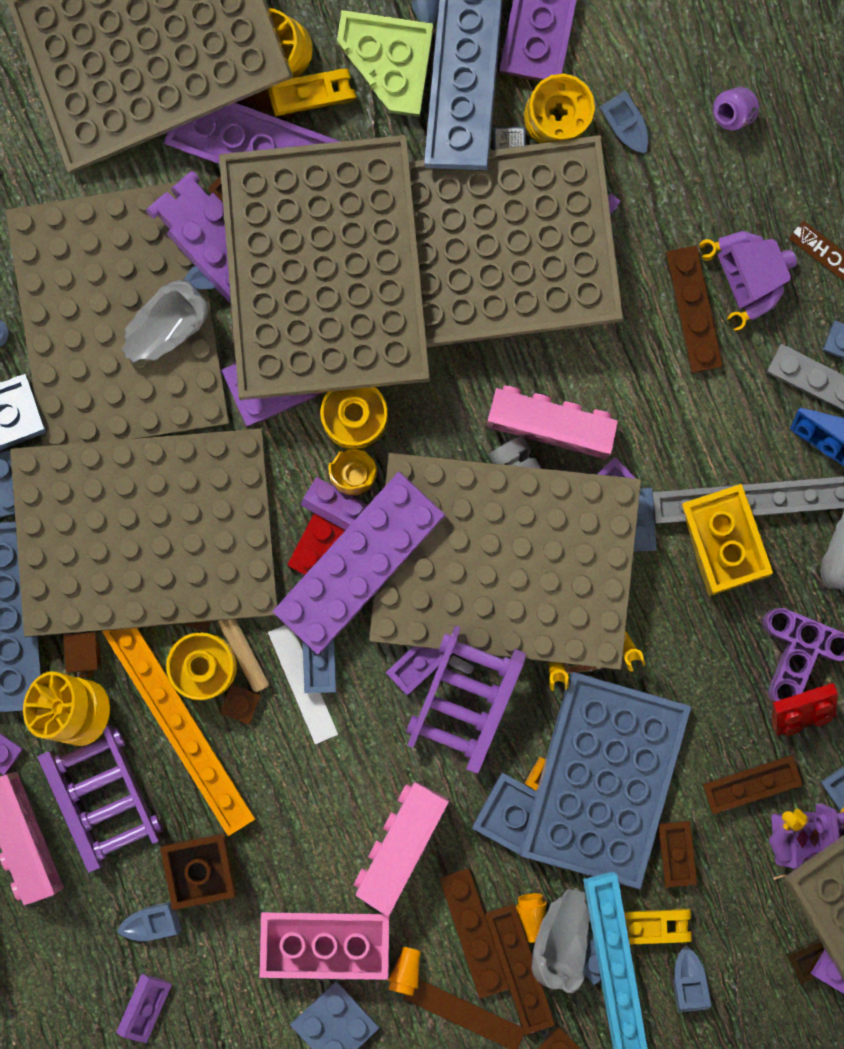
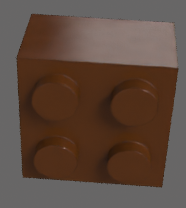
M226 832L168 843L160 847L172 910L230 899L238 894Z

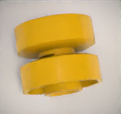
M269 8L293 78H297L306 70L311 61L313 51L311 37L302 24L276 9Z
M376 387L329 391L326 393L321 404V420L328 437L336 445L347 450H363L377 443L383 436L388 421L387 406L383 395Z
M193 633L178 640L171 648L166 663L167 675L172 686L183 696L195 700L211 699L223 694L234 682L237 674V658L231 646L221 637L208 633Z
M47 672L36 678L30 685L23 704L24 721L33 735L76 746H85L97 740L103 733L110 714L109 699L106 691L100 684L58 672Z

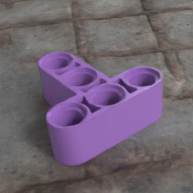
M783 608L770 610L763 617L762 623L766 633L787 642L768 690L769 699L772 703L780 700L777 690L782 684H787L791 688V696L803 693L817 655L833 661L844 660V650L837 656L830 649V643L834 638H839L844 643L843 632ZM776 614H781L786 619V627L780 632L776 631L771 623L773 616ZM805 626H810L815 631V638L809 644L801 638V630ZM794 655H799L804 663L801 671L797 673L793 672L789 667V660Z

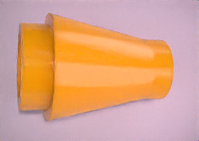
M540 893L519 896L518 904L516 905L527 942L535 943L542 920L546 916L547 902L543 900V895Z
M408 947L402 948V952L387 980L390 982L389 990L413 996L414 990L418 989L421 951Z

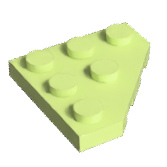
M341 10L337 44L389 113L420 117L433 23Z

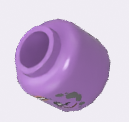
M736 87L722 92L713 103V115L716 122L722 128L730 131L749 126L755 121L759 113L757 97L752 91L744 87Z

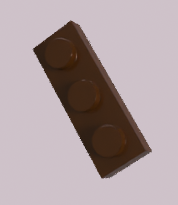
M788 755L703 783L702 787L711 814L714 815L802 786L803 784L793 755Z

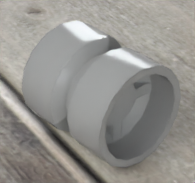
M523 435L488 454L492 464L542 469L536 458H530L531 448Z

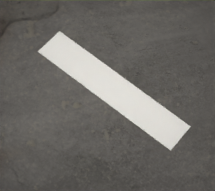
M287 625L269 631L268 634L314 743L318 744L338 735L321 693H304L303 650L296 634Z

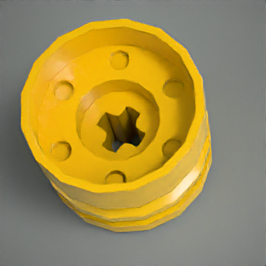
M564 73L550 75L539 82L526 103L523 115L526 130L538 144L580 138L593 119L595 111L593 94L587 84L575 76ZM554 109L558 110L559 115H564L560 121H556L555 115H552Z

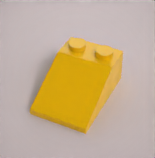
M742 484L681 504L698 567L709 597L767 578L773 574Z

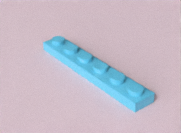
M609 872L583 879L613 1049H648L618 876L614 872Z

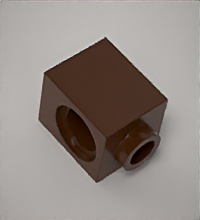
M99 632L63 634L66 672H74L75 677L83 678L94 677L93 670H102Z

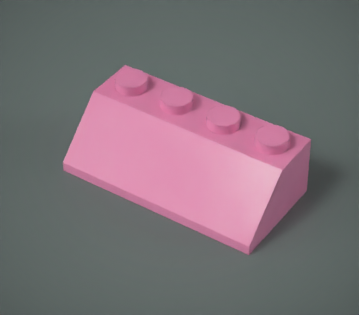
M503 385V389L496 388L486 428L516 436L523 435L527 439L605 460L611 454L618 422L611 419V413L594 410L593 414L581 411V405L564 401L563 406L551 403V397L537 393L533 394V398L521 395V389Z
M17 771L0 777V847L2 850L0 861L5 871L10 870L14 880L11 883V888L15 898L18 901L22 900L25 906L54 895L64 889Z
M414 781L412 786L405 785L397 800L402 803V806L397 815L392 812L390 813L383 827L387 831L383 842L381 843L376 840L368 855L373 860L367 871L361 869L353 886L358 888L355 896L388 917L449 802L447 797Z
M261 913L260 978L388 980L389 917L385 914Z

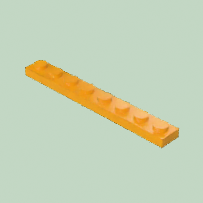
M138 628L102 631L226 834L230 836L255 820L256 818L179 693L170 683L166 672Z

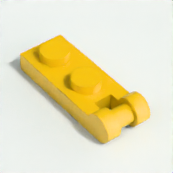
M345 68L292 78L268 88L275 116L335 104H348L357 100L355 90L351 89L349 84L351 79L349 69ZM332 83L337 84L339 91H333Z
M691 909L624 911L629 944L692 941V931H688ZM675 920L676 931L667 932V921Z

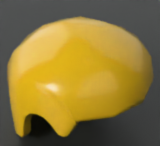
M358 449L338 452L332 463L328 465L331 483L339 492L349 496L365 493L371 488L377 477V467L374 459L367 452Z

